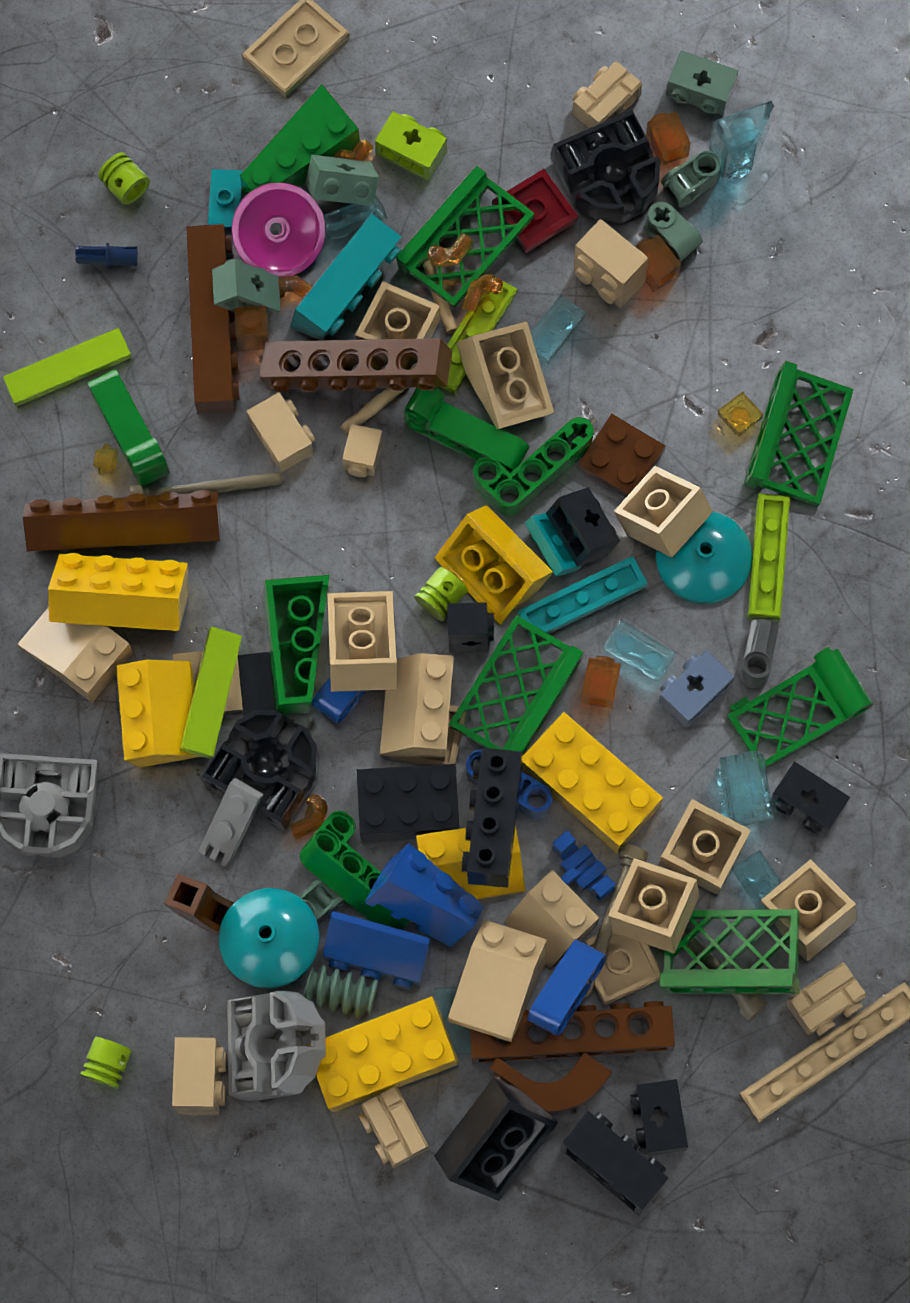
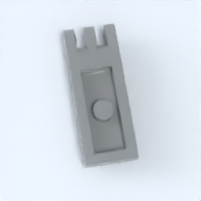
M237 778L233 779L223 796L198 852L205 855L209 851L210 846H212L213 851L209 859L216 862L221 853L225 854L220 865L227 869L237 852L263 794Z

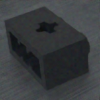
M589 487L559 497L546 512L577 567L607 556L620 542L615 528L610 524L601 509L599 501L594 497Z
M487 602L447 604L449 653L488 652V642L494 641V613H487Z
M794 761L773 792L770 801L775 803L773 807L787 817L793 815L801 820V825L807 831L815 835L821 833L826 836L847 805L850 796ZM810 796L814 799L813 803L806 807L803 805V801Z
M677 1079L636 1085V1094H631L630 1100L633 1115L639 1114L641 1128L635 1129L637 1144L640 1146L639 1149L644 1148L646 1156L686 1151L688 1143ZM654 1110H659L661 1116L667 1117L660 1127H657L656 1121L649 1120L653 1116Z

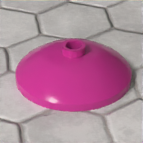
M269 183L251 191L238 205L232 221L233 244L243 262L253 267L263 268L266 272L279 276V278L298 274L308 268L318 257L325 240V221L319 205L306 191L287 183ZM273 223H279L281 227L280 231L276 234H272L270 231Z

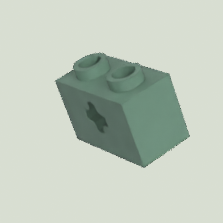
M680 50L668 80L666 96L681 104L689 103L698 106L706 113H718L724 116L737 83L739 70Z
M311 155L305 184L313 199L373 206L379 176L371 162Z
M240 259L227 260L224 265L212 269L214 305L257 321L281 311L279 276L268 273L263 268L245 264Z

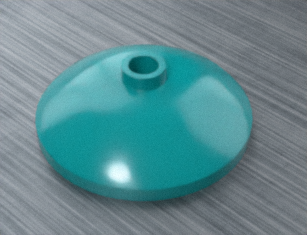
M713 511L672 558L656 550V565L662 581L675 595L693 603L712 604L726 600L744 585L752 567V548L741 526L728 516ZM708 546L712 552L703 554L700 548Z
M277 888L258 889L239 898L226 912L219 930V948L226 966L238 979L258 988H278L294 982L312 965L319 948V927L310 907L297 895ZM270 928L272 930L269 938H261L260 933L263 929Z

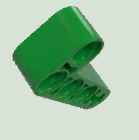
M111 370L87 382L139 485L144 487L170 474L166 459L156 439L151 436L117 370Z
M416 387L404 409L405 423L412 430L476 461L484 457L494 458L509 473L522 463L530 448L521 438L502 429H496L494 425L444 402V394L436 387L431 391L421 390Z
M576 417L571 419L511 473L494 458L484 457L479 459L473 468L474 487L500 514L508 517L515 516L585 454L593 442V425L586 418ZM575 433L578 437L573 440V434ZM552 452H559L564 458L560 461H552L548 455ZM484 471H490L496 476L494 479L486 481L481 479L479 475ZM533 472L540 475L541 478L536 482H530L525 479V475ZM506 493H512L517 496V500L507 503L501 497Z
M337 810L332 812L299 853L301 863L369 921L404 930L411 922L404 917L398 920L391 916V910L379 904L372 907L365 903L381 871L346 843L355 832L356 824L354 819L344 811Z

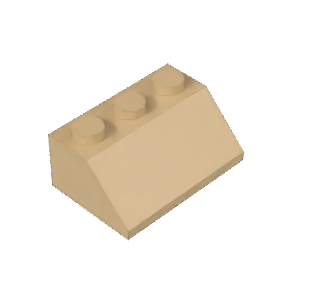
M419 653L396 659L397 689L385 691L380 756L445 761L454 656Z

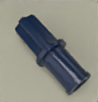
M106 243V246H77L75 249V260L78 264H105L106 268H109V265L137 266L138 246H110L109 243Z

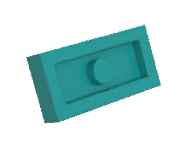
M546 513L533 515L525 522L532 539L538 545L555 576L577 572L583 566H576Z

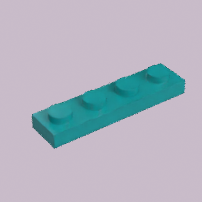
M631 556L518 610L517 615L550 634L646 588L648 583L636 560ZM526 631L527 634H528V636H529V638H530V640H531V642H532V638H531L530 632Z

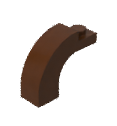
M178 873L164 904L187 921L219 936L222 920L234 902L222 897L207 884ZM270 928L263 929L260 933L261 938H269L272 930Z
M585 1052L565 1077L550 1083L532 1081L498 1057L490 1067V1073L494 1078L518 1088L552 1116L569 1113L587 1104L600 1092L612 1074L611 1070Z

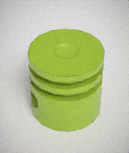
M119 152L110 157L98 172V179L124 205L131 204L139 199L150 184V178L124 152Z
M439 567L427 580L425 587H421L420 593L415 594L414 598L427 613L439 621H444L446 615H448L447 604L460 603L468 594V589L453 573L443 567Z
M94 1037L86 1060L89 1062L84 1063L83 1068H85V1071H81L80 1076L98 1084L118 1089L119 1084H117V1081L122 1080L120 1073L125 1072L132 1050L116 1042L101 1037Z

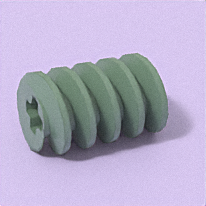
M325 964L321 966L318 972H314L313 966L307 981L304 997L312 1001L316 996V1003L319 1008H322L329 1000V1008L333 1012L342 1004V1013L344 1015H348L355 1008V1017L357 1019H361L366 1011H368L369 1018L376 998L378 980L374 979L371 985L366 987L365 976L363 975L356 983H353L352 972H348L342 980L340 979L339 968H336L328 976Z

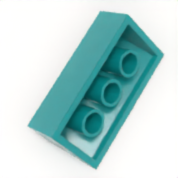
M371 213L296 307L290 327L322 341L329 333L334 336L344 323V320L341 318L348 309L353 312L362 301L363 296L360 293L366 286L372 288L382 275L379 269L385 262L391 264L401 251L398 245L402 236Z

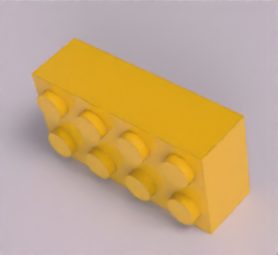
M77 553L59 554L48 587L49 622L179 631L188 598V563L175 560H145L138 557L126 559L113 558L108 555L97 557L82 556Z
M565 712L555 720L522 756V771L546 785L550 789L552 797L617 854L622 850L623 845L627 844L662 805L663 797Z
M431 996L326 1037V1056L320 1061L316 1076L328 1109L335 1113L379 1096L395 1086L398 1088L460 1063L437 1001Z

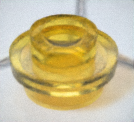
M105 443L102 449L98 448L96 450L93 466L98 468L99 475L104 476L106 473H114L118 460V449L111 448L110 444Z

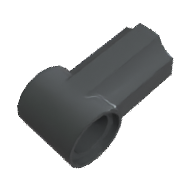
M764 619L751 621L740 670L741 681L749 688L757 689L763 687L768 681L779 625L774 624L772 621ZM758 665L764 672L754 674L749 671L748 667Z

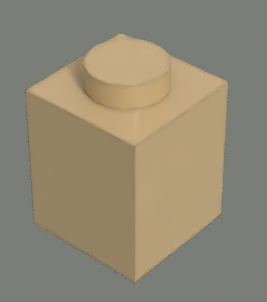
M351 424L342 458L344 470L356 477L375 476L383 444L382 430Z

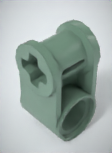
M702 151L684 164L669 171L662 178L661 184L671 190L677 198L676 203L679 207H685L719 182L721 160L715 152ZM704 166H709L712 169H714V171L711 173H703L699 169Z
M657 202L649 208L648 218L645 222V232L674 262L680 263L703 243L699 231L692 224L688 223L670 204Z
M319 878L311 883L306 891L299 896L312 910L318 926L331 916L332 911L337 912L346 903L342 897Z

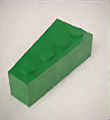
M323 84L317 88L240 174L242 191L245 195L269 183H287L300 187L305 184L311 155L342 158L360 146L359 128Z
M330 575L265 580L263 597L276 710L284 715L309 713Z

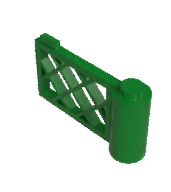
M830 647L821 650L813 657L815 662L809 667L751 701L744 697L730 706L732 712L727 717L761 771L842 723L858 717L874 705L839 649L832 651ZM808 676L816 686L814 698L795 694L797 683ZM792 686L791 693L784 692V690ZM819 692L825 701L817 699ZM776 695L789 698L786 714L766 711L769 699ZM793 699L812 704L808 720L789 716ZM764 703L763 710L755 708ZM815 705L830 708L835 719L827 724L812 722ZM747 712L760 714L761 718L757 732L744 729L737 718ZM765 716L784 720L780 737L761 733ZM788 721L806 725L803 738L798 741L784 738ZM810 727L818 728L809 734ZM748 735L756 737L754 744ZM759 738L778 742L776 754L763 761L757 751ZM782 743L790 745L781 750Z

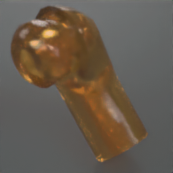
M361 139L353 150H339L334 157L364 161L374 147L367 140Z
M461 233L451 248H442L441 246L434 245L428 250L427 256L431 264L436 267L457 265L474 242L470 237Z
M486 274L473 280L469 285L462 308L477 313L482 296L501 292L503 288L501 278L495 277L494 274Z
M296 275L279 276L278 279L280 299L285 296L286 292H295L304 298L313 287V285Z
M313 794L309 796L306 801L308 806L305 817L289 825L295 840L318 830L325 821L328 805L321 795Z

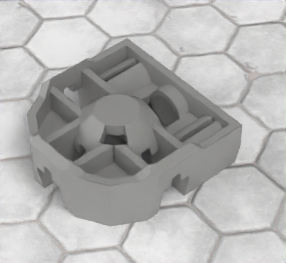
M0 753V801L1 798L20 800L19 813L0 812V833L6 843L24 856L42 855L51 858H62L79 850L92 831L93 808L96 799L99 771L98 760ZM36 773L45 776H61L60 786L49 782L35 784ZM70 804L86 805L85 817L69 816L68 806ZM54 811L59 813L60 816L49 824L47 817ZM44 830L45 833L50 832L48 848L34 847L35 831Z
M291 991L270 992V994L227 1001L229 1096L240 1100L257 1101L302 1093L304 1087L315 1078L320 1061L326 1056L325 1021L320 1018L314 1003L303 997L302 994ZM236 1012L246 1013L234 1016V1013ZM278 1029L283 1031L279 1040L274 1039ZM310 1030L311 1034L315 1035V1040L311 1041V1047L303 1046L301 1032ZM244 1040H245L244 1047H245V1053H246V1055L244 1054L243 1048H242V1045H243ZM235 1080H248L245 1082L235 1083Z

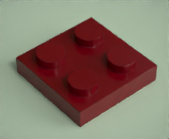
M545 169L540 170L506 191L535 213V218L516 238L526 253L578 222L577 213ZM498 197L492 200V206L499 205ZM517 210L503 211L504 223L506 225L518 224L524 217Z

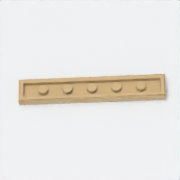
M905 982L742 1091L739 1096L759 1123L910 1020V988Z

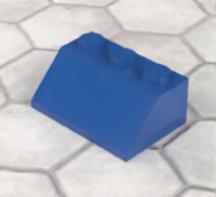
M332 911L323 958L324 961L329 962L328 967L331 969L339 968V971L347 972L348 968L361 971L360 976L363 975L366 979H377L379 981L380 977L393 980L392 985L395 987L412 990L413 986L421 987L431 953V943L428 937Z

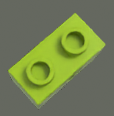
M392 111L375 139L376 155L430 181L447 153V138L436 128H426L418 124L408 114L400 115Z

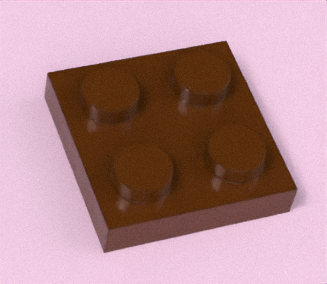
M611 414L579 461L578 469L627 497L655 466L665 451L666 445Z

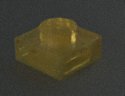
M743 391L718 410V416L737 437L745 433L763 417V413Z

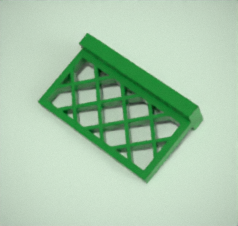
M476 165L396 257L398 269L407 276L409 274L455 309L535 218V213L490 180L486 172ZM489 189L498 196L499 205L480 207V197ZM475 203L477 204L476 208H471ZM517 210L524 216L518 224L504 225L503 211ZM500 212L501 226L482 228L481 214ZM464 215H478L479 228L460 230V220ZM501 232L502 242L498 247L484 248L483 234ZM479 235L481 249L462 251L461 236ZM457 237L459 251L440 253L439 244L444 238ZM491 254V255L485 260V255ZM481 255L482 265L477 270L464 271L463 257ZM459 258L460 272L442 274L441 259ZM437 260L438 274L424 275L418 270L424 261ZM470 277V279L465 283V278ZM461 278L462 288L454 297L443 290V280ZM433 281H439V286Z
M785 361L777 370L743 485L754 489L760 486L818 507L821 504L854 389L798 370L797 364ZM801 380L809 383L814 394L801 399L796 390L797 381ZM831 391L843 395L841 406L833 410L830 409L823 396ZM793 398L795 403L790 405ZM817 398L825 414L812 419L804 404ZM798 407L806 423L793 428L787 415L788 411ZM838 413L837 420L834 416V414ZM828 418L834 430L832 435L823 439L815 423ZM785 426L787 432L782 434L783 428ZM809 427L817 442L804 448L796 432ZM790 436L798 451L784 457L778 446L779 441ZM830 441L829 448H828L825 443H827V442ZM819 446L825 456L824 464L814 468L806 452ZM775 455L778 458V461L774 462ZM800 455L808 471L795 477L787 461ZM778 465H782L789 478L788 481L782 484L768 480L771 469ZM820 470H822V471H821V475H820V477H819V475H818L817 472L820 471ZM811 475L817 486L815 495L803 492L798 481Z
M516 615L449 722V727L484 748L522 751L523 756L581 663L584 652L573 645L572 647L568 646ZM518 626L530 632L533 644L514 648L512 635ZM535 636L542 639L543 642L537 643ZM509 642L511 649L503 651ZM552 645L562 651L556 662L543 665L538 648ZM534 649L539 666L520 670L516 653ZM512 655L516 671L497 675L495 667L497 659ZM552 668L546 677L544 670ZM492 669L494 677L486 678ZM540 671L543 684L537 690L526 692L522 675ZM518 676L522 693L503 697L499 681ZM495 682L499 699L481 703L478 694L481 685ZM535 696L529 705L527 697ZM475 697L477 704L470 705L471 701ZM523 698L526 708L525 713L522 717L509 719L505 702ZM501 704L505 721L486 725L482 708ZM479 710L482 726L468 729L458 723L465 712ZM518 723L512 732L510 725ZM503 726L507 727L509 739L503 749L490 742L488 730ZM484 731L485 738L478 735L477 733Z
M798 909L693 910L689 920L696 927L685 938L680 940L675 954L668 951L664 952V972L660 973V987L668 994H800V980L797 978L800 911ZM779 918H791L790 930L781 939L769 929ZM694 919L703 920L698 924ZM713 919H722L728 927L713 940L705 932L704 928ZM727 919L735 920L732 923H730ZM745 919H755L761 927L746 940L736 928ZM760 919L768 920L765 923H763ZM767 931L777 943L762 956L752 944ZM701 932L711 944L696 956L686 945ZM734 932L744 943L729 956L719 944ZM789 940H790V949H788V948L785 946V944H786ZM684 948L694 960L685 969H673V958ZM717 948L727 960L717 969H708L702 961ZM750 948L760 959L750 969H741L734 961ZM783 948L789 954V969H774L768 960ZM732 964L736 969L727 968ZM765 964L769 969L760 968ZM698 965H700L703 969H695V968H696Z

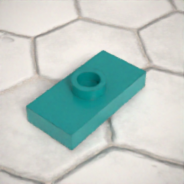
M212 169L208 225L224 224L225 231H232L233 217L238 205L242 201L240 174L243 170Z

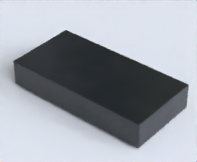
M270 652L238 655L243 716L254 710H276Z

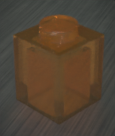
M677 111L670 114H657L648 121L646 136L655 156L660 161V166L689 156L691 142Z
M660 235L651 240L646 238L635 246L648 257L645 282L652 292L679 276L680 262Z
M266 306L234 308L238 350H264L265 342H270L269 319Z
M596 656V659L589 658L581 703L613 709L621 664L615 663V659L608 656Z

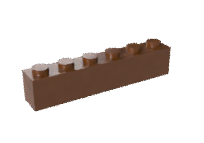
M224 224L186 226L194 403L197 414L235 411V400H240L239 381H234L233 371L239 370L238 351L232 352V341H237L236 322H231L230 312L233 311L214 305L212 269L224 265L228 260L227 254H233L232 235H226Z
M197 490L191 494L164 492L156 496H145L144 494L136 493L121 498L102 495L95 499L81 500L78 497H69L63 501L51 502L46 499H36L30 503H25L22 516L27 552L220 541L221 536L218 492H210L208 490Z

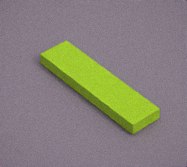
M490 274L447 344L452 350L448 385L441 388L454 395L457 393L467 376L457 343L471 336L495 330L517 295V288Z
M118 327L2 377L15 406L18 407L129 360L132 356Z
M758 493L748 619L780 622L790 496Z
M213 626L208 629L180 746L181 751L208 759L214 757L242 635Z

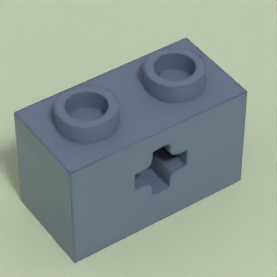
M707 650L701 656L694 654L682 667L685 671L677 679L671 676L660 687L662 693L660 694L659 703L686 729L732 686L734 676ZM698 683L700 685L699 691L697 689L691 692L688 690L689 684L694 686Z

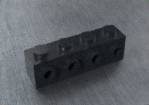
M482 748L481 760L475 759L473 779H478L477 790H471L469 810H474L473 821L467 820L465 840L471 841L470 851H464L462 857V872H467L468 884L505 888L509 886L523 766L522 751Z

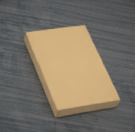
M299 0L242 54V60L284 97H287L350 37L349 31L313 0Z

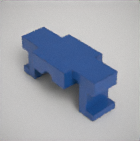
M568 830L552 843L554 845L552 850L563 861L560 863V869L565 874L560 878L567 885L573 882L581 893L587 888L599 903L614 891L616 884L608 875L603 876L607 870L606 867L593 855L586 845L579 849L575 845L576 839Z

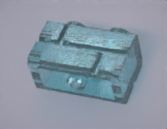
M758 751L739 753L738 755L721 757L719 759L720 768L716 769V780L719 787L723 788L725 800H721L720 803L722 815L743 826L773 820L774 816L764 755Z

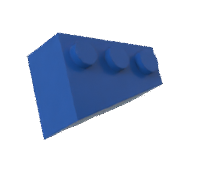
M410 843L385 864L365 900V903L372 907L379 904L391 910V916L398 920L404 917L418 924L417 930L450 947L476 925L484 908L473 895L466 892L448 874L441 871Z

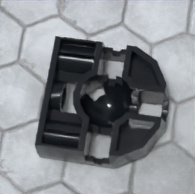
M633 110L553 144L550 159L575 208L595 220L601 219L603 221L623 223L643 214L658 193L660 161L657 156H653L649 140ZM645 156L647 161L632 166V160ZM611 161H617L624 165L619 170L611 167ZM590 180L591 185L578 190L577 193L574 192L573 186ZM628 191L637 205L632 211H624V204L619 197Z
M254 710L236 721L229 734V738L222 743L200 779L201 782L224 795L233 779L237 778L242 781L246 775L255 785L266 788L255 814L286 831L318 781L319 753L317 745L306 727L292 722L291 719L277 710ZM284 725L295 731L287 745L279 743V740L276 739ZM238 736L251 743L249 752L244 755L231 748ZM285 754H287L289 761L287 767H283L281 761ZM249 763L257 765L258 774L250 771ZM293 769L310 778L308 785L303 791L286 781Z

